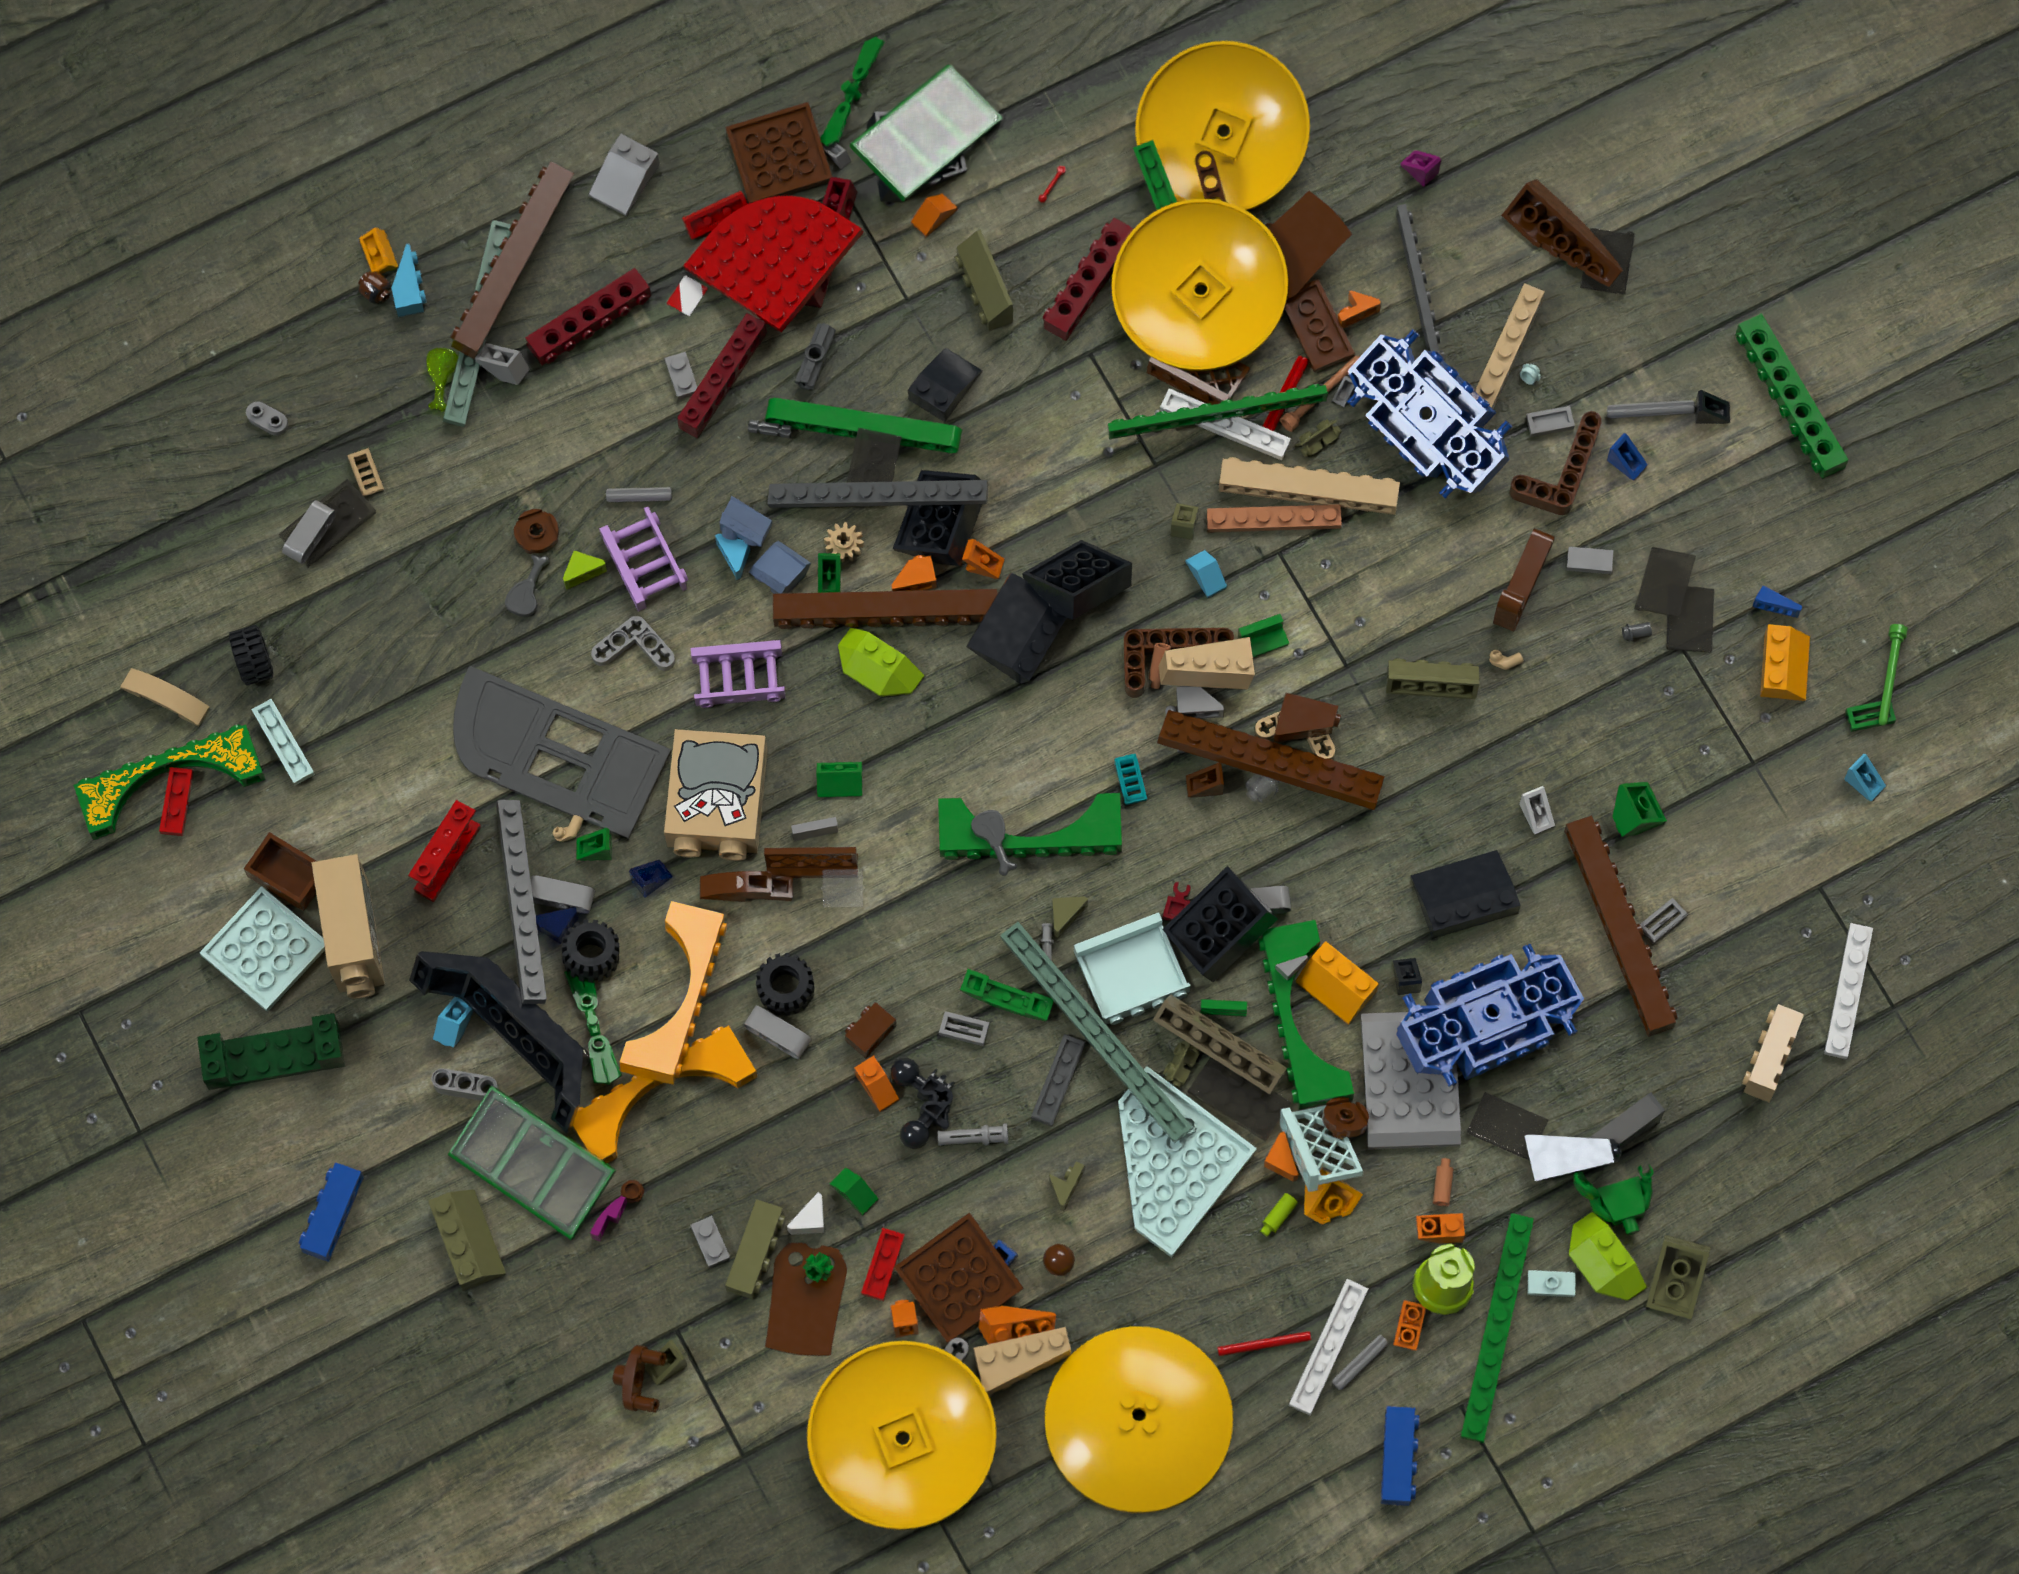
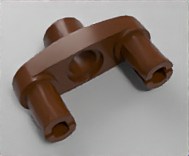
M636 1345L631 1350L626 1365L619 1364L616 1366L613 1373V1382L615 1385L622 1386V1400L626 1410L634 1412L642 1410L653 1413L658 1411L659 1400L641 1396L645 1364L664 1366L667 1357L665 1352L650 1350L646 1346Z

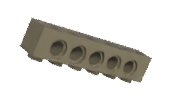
M1171 994L1163 1002L1153 1019L1268 1094H1271L1287 1069Z

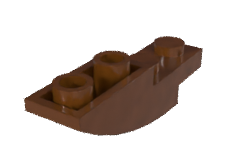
M737 871L700 876V899L745 902L746 898L791 901L793 898V877L773 876L772 872Z

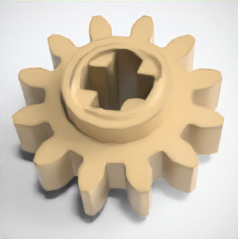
M844 522L843 528L835 524V531L827 530L829 537L824 538V544L827 545L826 553L841 554L842 563L845 561V557L853 561L854 553L856 555L861 554L859 548L864 547V541L860 540L862 532L856 533L855 525L849 529L847 522ZM842 540H846V544H841Z

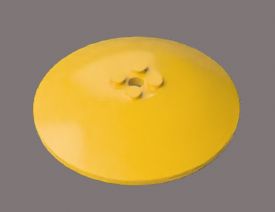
M1235 41L1208 42L1180 52L1167 61L1154 74L1145 88L1138 106L1135 125L1136 142L1138 146L1151 140L1154 141L1177 202L1205 199L1195 165V157L1201 151H1209L1216 160L1227 203L1247 211L1275 197L1293 179L1307 151L1310 135V117L1307 102L1299 83L1287 67L1277 58L1258 47ZM1221 126H1227L1230 129V133L1226 137H1221L1218 135V129ZM1206 156L1200 160V166L1207 167L1211 164L1210 157ZM1213 177L1208 178L1205 182L1207 188H1213L1217 184V180Z
M1191 199L1176 202L1146 217L1133 229L1123 243L1117 255L1112 275V297L1115 311L1124 331L1133 343L1148 356L1168 365L1189 371L1223 368L1235 364L1255 352L1265 343L1277 327L1288 295V273L1285 259L1278 242L1269 229L1246 210L1227 202L1212 199ZM1198 285H1205L1207 292L1203 295H1198L1195 293V288Z
M1125 1327L1105 1332L1090 1339L1077 1348L1060 1367L1051 1384L1046 1401V1438L1052 1457L1061 1473L1085 1497L1104 1507L1122 1512H1157L1169 1509L1192 1498L1218 1472L1228 1452L1232 1436L1233 1411L1231 1399L1225 1381L1217 1367L1201 1349L1190 1341L1172 1332L1158 1328ZM1137 1409H1141L1146 1413V1417L1142 1421H1136L1132 1417V1413Z
M893 1341L877 1344L855 1353L842 1362L827 1377L819 1389L810 1411L807 1430L808 1451L812 1467L819 1483L829 1497L845 1512L865 1523L876 1527L897 1530L915 1529L937 1523L948 1518L967 1504L977 1493L989 1473L994 1458L997 1436L994 1411L990 1399L976 1375L952 1354L935 1346L913 1341ZM901 1432H905L910 1436L908 1443L904 1445L896 1441L897 1435Z

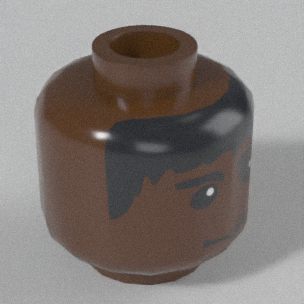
M377 271L366 272L358 282L360 294L372 304L384 303L391 295V283Z

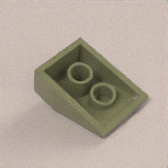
M1665 1235L1646 1307L1692 1320L1711 1247Z

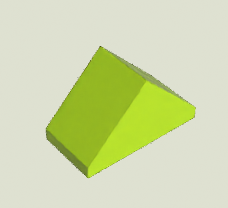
M574 550L563 576L566 590L607 572L604 560Z

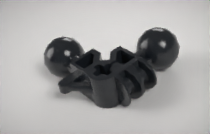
M901 1058L893 1063L891 1067L892 1079L896 1084L903 1087L912 1085L918 1090L917 1097L926 1102L920 1108L921 1116L918 1120L909 1121L902 1126L900 1139L906 1147L919 1149L929 1139L928 1128L931 1124H937L943 1130L949 1128L948 1113H950L953 1100L951 1089L955 1082L947 1084L945 1082L946 1075L936 1076L938 1069H935L925 1079L920 1075V1069L914 1060ZM946 1097V1101H938V1098Z

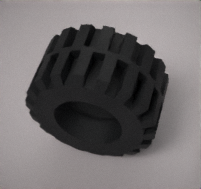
M255 624L230 632L229 642L242 682L249 686L273 678V667L260 628Z
M583 920V924L580 925L577 922L574 924V929L570 927L567 930V935H564L562 943V961L565 964L566 971H571L573 978L578 976L579 981L584 982L585 979H588V983H593V979H597L600 982L603 981V976L607 978L611 976V971H615L617 963H619V938L617 934L614 935V929L612 927L607 929V924L604 922L598 924V920H593V923ZM585 945H596L603 950V953L594 958H587L582 956L578 950Z
M780 953L775 954V959L772 960L769 957L766 959L767 963H762L760 971H757L756 987L758 996L763 1006L766 1005L767 1009L771 1012L775 1010L778 1015H781V1012H785L786 1016L791 1015V1011H795V1014L799 1013V1008L803 1007L805 1009L808 1006L807 1002H811L813 998L814 979L810 966H807V962L804 959L801 961L797 955L790 957V953H785L784 957H780ZM787 974L797 978L799 984L791 993L780 994L772 989L773 981L781 975Z

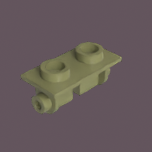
M1325 419L1316 425L1317 430L1312 433L1307 431L1299 437L1300 441L1295 446L1303 447L1301 453L1304 457H1311L1323 448L1319 442L1320 439H1322L1325 445H1328L1339 438V434L1342 432L1338 426L1334 427L1333 425L1337 420L1329 421Z
M1187 1041L1178 1043L1173 1052L1175 1056L1172 1062L1167 1064L1163 1072L1165 1075L1164 1079L1166 1081H1173L1172 1085L1176 1088L1184 1086L1190 1073L1188 1069L1184 1068V1065L1193 1067L1200 1054L1199 1049L1193 1045L1190 1046V1043Z

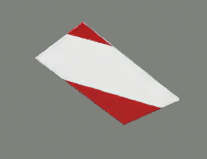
M685 275L666 304L690 316L708 288Z

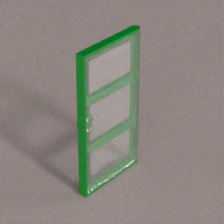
M948 64L855 139L849 146L904 202L1000 123L1003 117Z
M495 1086L490 1087L448 1153L449 1157L570 1240L575 1237L617 1171Z

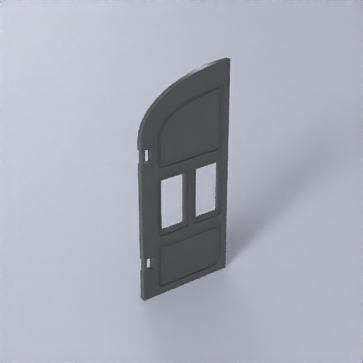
M469 666L457 697L453 721L454 742L457 754L468 771L482 779L494 782L499 786L568 815L580 816L585 822L599 826L602 829L609 828L611 833L629 840L671 753V749L472 666ZM556 715L603 734L593 757L546 738ZM539 750L586 769L576 792L528 773ZM492 770L501 774L500 778L489 775V771ZM594 813L603 817L602 821L590 817L591 814Z

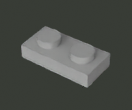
M686 352L666 357L665 363L677 399L680 400L692 396L697 389V385Z
M712 1216L691 1224L693 1233L709 1268L730 1260V1256Z

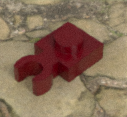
M1175 882L1173 886L1175 897L1168 896L1162 916L1163 920L1171 921L1190 903V901L1184 900L1190 894V885H1187L1186 891L1180 892L1178 891L1179 882Z

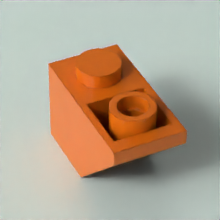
M1463 1213L1416 1216L1418 1240L1438 1244L1463 1243L1465 1237Z

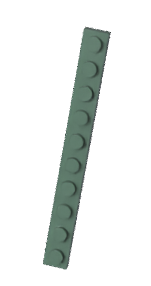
M492 220L475 291L480 292L483 286L480 282L485 272L490 274L492 267L489 265L495 254L497 256L501 254L502 250L499 247L504 237H510L512 233L509 231L511 224ZM486 339L484 340L479 352L484 347ZM459 352L443 422L464 427L480 364L475 359Z

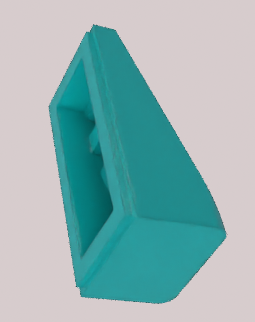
M1136 754L1115 758L1114 766L1125 805L1146 801L1147 796ZM1133 764V766L1121 769V767ZM1135 772L1133 776L1123 777L1124 774ZM1135 781L1138 782V784L1127 787L1125 786V784ZM1140 790L1139 794L1130 796L1127 794L1128 792Z

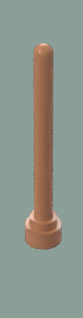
M1354 356L1324 384L1326 385L1327 392L1334 388L1344 376L1349 374L1348 370L1360 358L1359 356ZM1316 403L1302 405L1294 412L1286 413L1280 418L1281 424L1286 430L1292 432L1299 426L1300 418Z

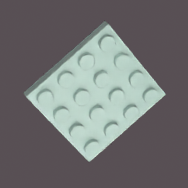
M261 886L199 953L268 1012L325 951L323 937Z

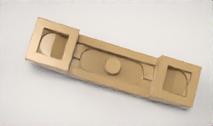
M132 668L120 686L121 689L139 698L142 696L178 714L180 718L198 727L210 708L199 699L176 686Z

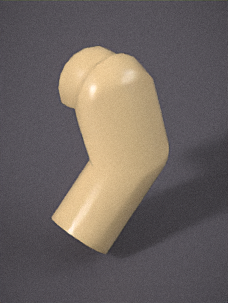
M1493 650L1490 653L1489 660L1491 664L1504 670L1524 662L1519 652L1509 657L1502 655L1499 650Z
M573 815L569 826L564 828L556 827L553 830V836L559 842L575 838L584 819Z

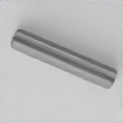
M670 487L606 490V500L608 502L669 501L672 498Z
M1378 1335L1333 1379V1385L1337 1389L1342 1390L1387 1346V1340L1382 1335Z

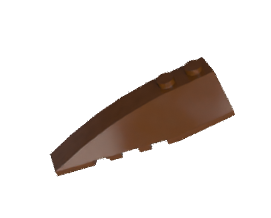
M1538 179L1526 183L1501 215L1533 245L1547 250L1549 254L1556 258L1563 259L1568 262V265L1581 269L1586 275L1608 287L1623 272L1621 266L1589 228Z

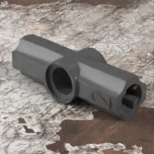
M818 323L811 342L805 350V357L795 380V384L803 389H814L821 368L825 365L826 355L836 332L830 325ZM813 354L820 355L818 359L810 358Z

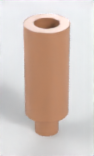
M1156 643L1154 646L1149 680L1152 681L1151 688H1160L1159 664L1165 651L1171 649V646L1168 644Z
M1442 1158L1441 1166H1437L1433 1204L1438 1206L1450 1205L1453 1168L1450 1167L1451 1160L1447 1158Z

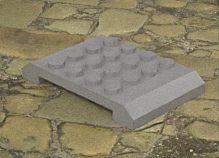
M1408 1012L1361 1014L1366 1109L1369 1113L1366 1128L1368 1150L1460 1147L1461 1126L1458 1083L1448 1087L1444 1076L1441 1074L1416 1073L1396 1035L1399 1024ZM1455 1062L1451 1072L1458 1082L1457 1063Z

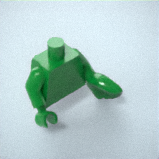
M1649 1164V1171L1642 1173V1166L1640 1165L1638 1172L1642 1177L1641 1179L1637 1176L1597 1189L1588 1181L1583 1172L1579 1171L1574 1174V1184L1579 1194L1589 1199L1592 1210L1598 1217L1605 1222H1610L1612 1227L1623 1224L1626 1234L1632 1235L1640 1231L1636 1220L1643 1218L1645 1211L1649 1209L1653 1194L1651 1177L1654 1171Z

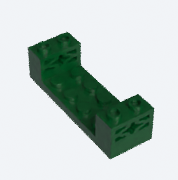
M335 1013L312 1017L313 1025L252 1036L224 1040L220 1033L198 1036L202 1077L208 1090L345 1067L340 1026Z

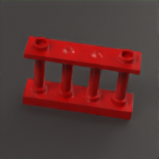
M455 800L408 875L418 882L414 887V892L432 902L436 900L481 828L479 823L471 820L476 810Z

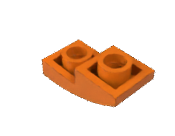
M1403 1301L1394 1346L1417 1350L1426 1310L1421 1304Z

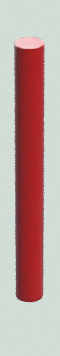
M1310 1331L1220 1346L1217 1347L1218 1355L1223 1356L1311 1341Z

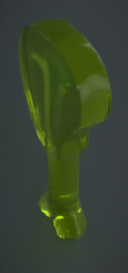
M448 348L432 349L426 357L427 371L436 384L435 398L428 404V407L430 409L437 408L441 412L446 409V404L443 400L444 387L448 375L455 370L458 360L456 352Z

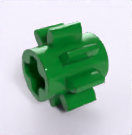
M821 1252L816 1256L810 1254L806 1259L807 1263L803 1266L807 1277L816 1282H819L821 1278L826 1281L834 1268L831 1265L830 1258L825 1254H821Z

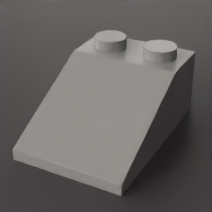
M620 134L601 167L589 197L627 216L660 165L658 153Z

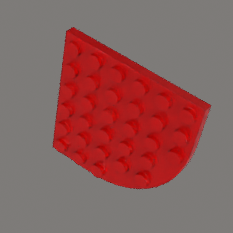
M797 196L770 197L747 204L727 216L710 232L683 266L688 272L782 333L864 232L862 228L831 208L812 199Z

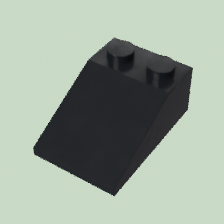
M944 348L920 372L908 389V400L941 421L946 422L979 377L982 370L949 349Z

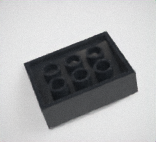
M921 470L917 481L981 480L977 475L928 470ZM982 504L908 505L893 549L911 556H931L932 562L961 566L967 542L971 538Z
M1080 540L1023 572L1022 577L1055 612L1074 620L1131 587L1132 563Z
M1011 572L966 647L1019 684L1030 681L1065 622L1066 617L1055 612L1024 578Z
M1497 850L1410 876L1432 939L1519 914L1521 904L1513 882Z
M1227 866L1162 930L1201 975L1214 982L1278 918Z

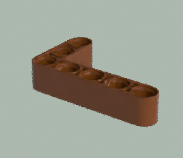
M1209 151L1199 152L1195 157V165L1204 198L1212 200L1221 199L1223 202H1227L1213 154ZM1210 157L1211 164L1209 166H1200L1201 158ZM1212 177L1217 180L1216 186L1207 188L1205 186L1206 180ZM1268 223V224H1264V225H1265L1267 228H1269V227L1272 225V223Z
M1594 411L1586 412L1583 415L1557 486L1526 475H1517L1511 481L1509 493L1512 499L1563 516L1568 514L1572 509L1599 434L1602 421L1601 416ZM1593 422L1596 426L1589 427L1585 423ZM1580 441H1585V442H1587L1589 445L1586 446V447H1584V446H1581V445L1579 444V442H1580ZM1576 460L1581 462L1582 465L1575 466L1571 462ZM1572 480L1575 484L1570 486L1564 481ZM1522 485L1525 487V490L1519 491L1515 486ZM1543 492L1547 497L1540 498L1536 494ZM1563 499L1566 500L1568 504L1561 505L1557 501Z
M1535 528L1533 529L1507 590L1504 589L1499 598L1493 624L1513 632L1515 631L1552 547L1555 536Z
M1224 627L1132 629L1127 631L1124 635V683L1126 694L1132 698H1138L1144 693L1145 656L1153 655L1155 646L1151 643L1153 639L1161 640L1162 643L1171 646L1170 650L1204 645L1196 642L1198 638H1204L1207 641L1205 644L1217 643L1220 638L1234 640L1233 632ZM1179 638L1184 640V643L1177 645L1173 641ZM1132 639L1138 640L1140 643L1138 645L1133 646L1130 645L1128 642ZM1135 660L1140 665L1132 667L1129 665V662ZM1135 681L1140 683V686L1132 688L1129 684Z

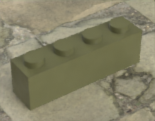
M756 1199L725 1285L726 1291L752 1300L755 1293H760L763 1281L760 1280L762 1273L768 1271L771 1259H768L771 1250H775L778 1243L777 1231L783 1228L786 1216L783 1215V1208Z

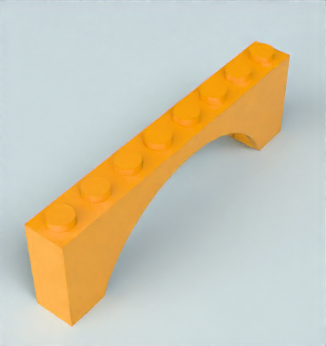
M671 901L665 919V931L678 942L687 957L691 972L688 992L680 1009L663 1027L645 1037L625 1043L620 1059V1072L674 1085L676 1077L680 1078L683 1069L681 1060L682 1057H687L689 1051L687 1041L689 1036L693 1037L696 1024L693 1022L695 1016L699 1017L701 1013L702 1003H700L702 996L705 997L709 984L706 981L708 976L712 977L715 963L712 962L714 956L718 957L720 953L721 943H719L721 936H725L727 930V923H724V914Z
M729 1025L725 1028L721 1026L711 1033L712 1035L706 1039L700 1038L691 1044L692 1047L689 1048L687 1057H682L681 1060L683 1069L680 1078L688 1076L712 1077L727 1082L736 1088H740L757 1078L754 1066ZM635 1075L629 1083L615 1086L611 1093L594 1098L591 1101L592 1104L585 1108L579 1107L572 1127L585 1149L605 1163L616 1159L618 1137L627 1114L642 1096L664 1082Z

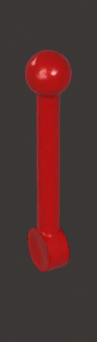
M1064 166L1057 168V174L1045 192L1038 197L1039 202H1046L1047 195L1059 177L1066 173Z

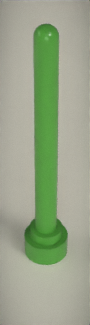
M1892 624L1889 628L1888 635L1892 643L1878 720L1880 725H1886L1888 722L1900 645L1907 637L1908 628L1901 624Z

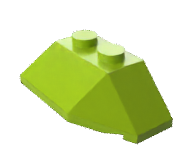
M850 628L838 644L843 673L880 697L912 694L924 678V674L904 654L867 631Z
M1593 1212L1573 1224L1568 1255L1596 1293L1628 1301L1647 1288L1635 1261L1608 1224Z

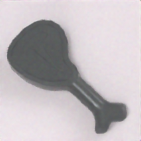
M536 554L532 555L531 558L534 565L528 579L520 581L508 592L505 598V606L512 614L520 617H530L536 612L537 601L534 596L536 580L541 569L550 563L548 556L539 557Z
M987 810L975 816L971 823L974 835L986 840L990 847L994 849L1000 862L999 874L1006 876L1010 870L1017 868V864L1008 860L1002 847L1006 832L1002 815L996 810Z

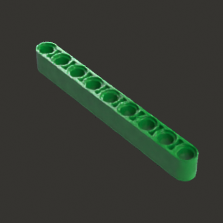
M781 398L769 399L765 422L780 424V426L788 425L792 429L945 453H957L959 451L962 429L954 425Z

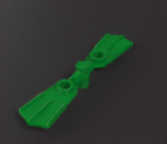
M876 36L865 41L852 73V78L855 81L852 83L845 81L841 85V90L845 93V101L836 108L820 138L821 143L827 147L840 141L847 117L851 113V104L853 100L857 101L861 97V93L858 91L861 85L859 80H864L868 76V70L872 63L875 62L884 45V41Z
M565 971L564 974L578 1009L585 1013L587 1030L592 1037L588 1042L593 1081L594 1083L610 1085L620 1078L622 1074L608 1039L600 1035V1025L595 1013L598 1005L595 981L593 979V983H588V979H585L582 982L579 981L578 976L573 978L571 971ZM589 999L591 1003L586 1005L583 1001ZM598 1041L603 1043L600 1047H597L594 1044Z

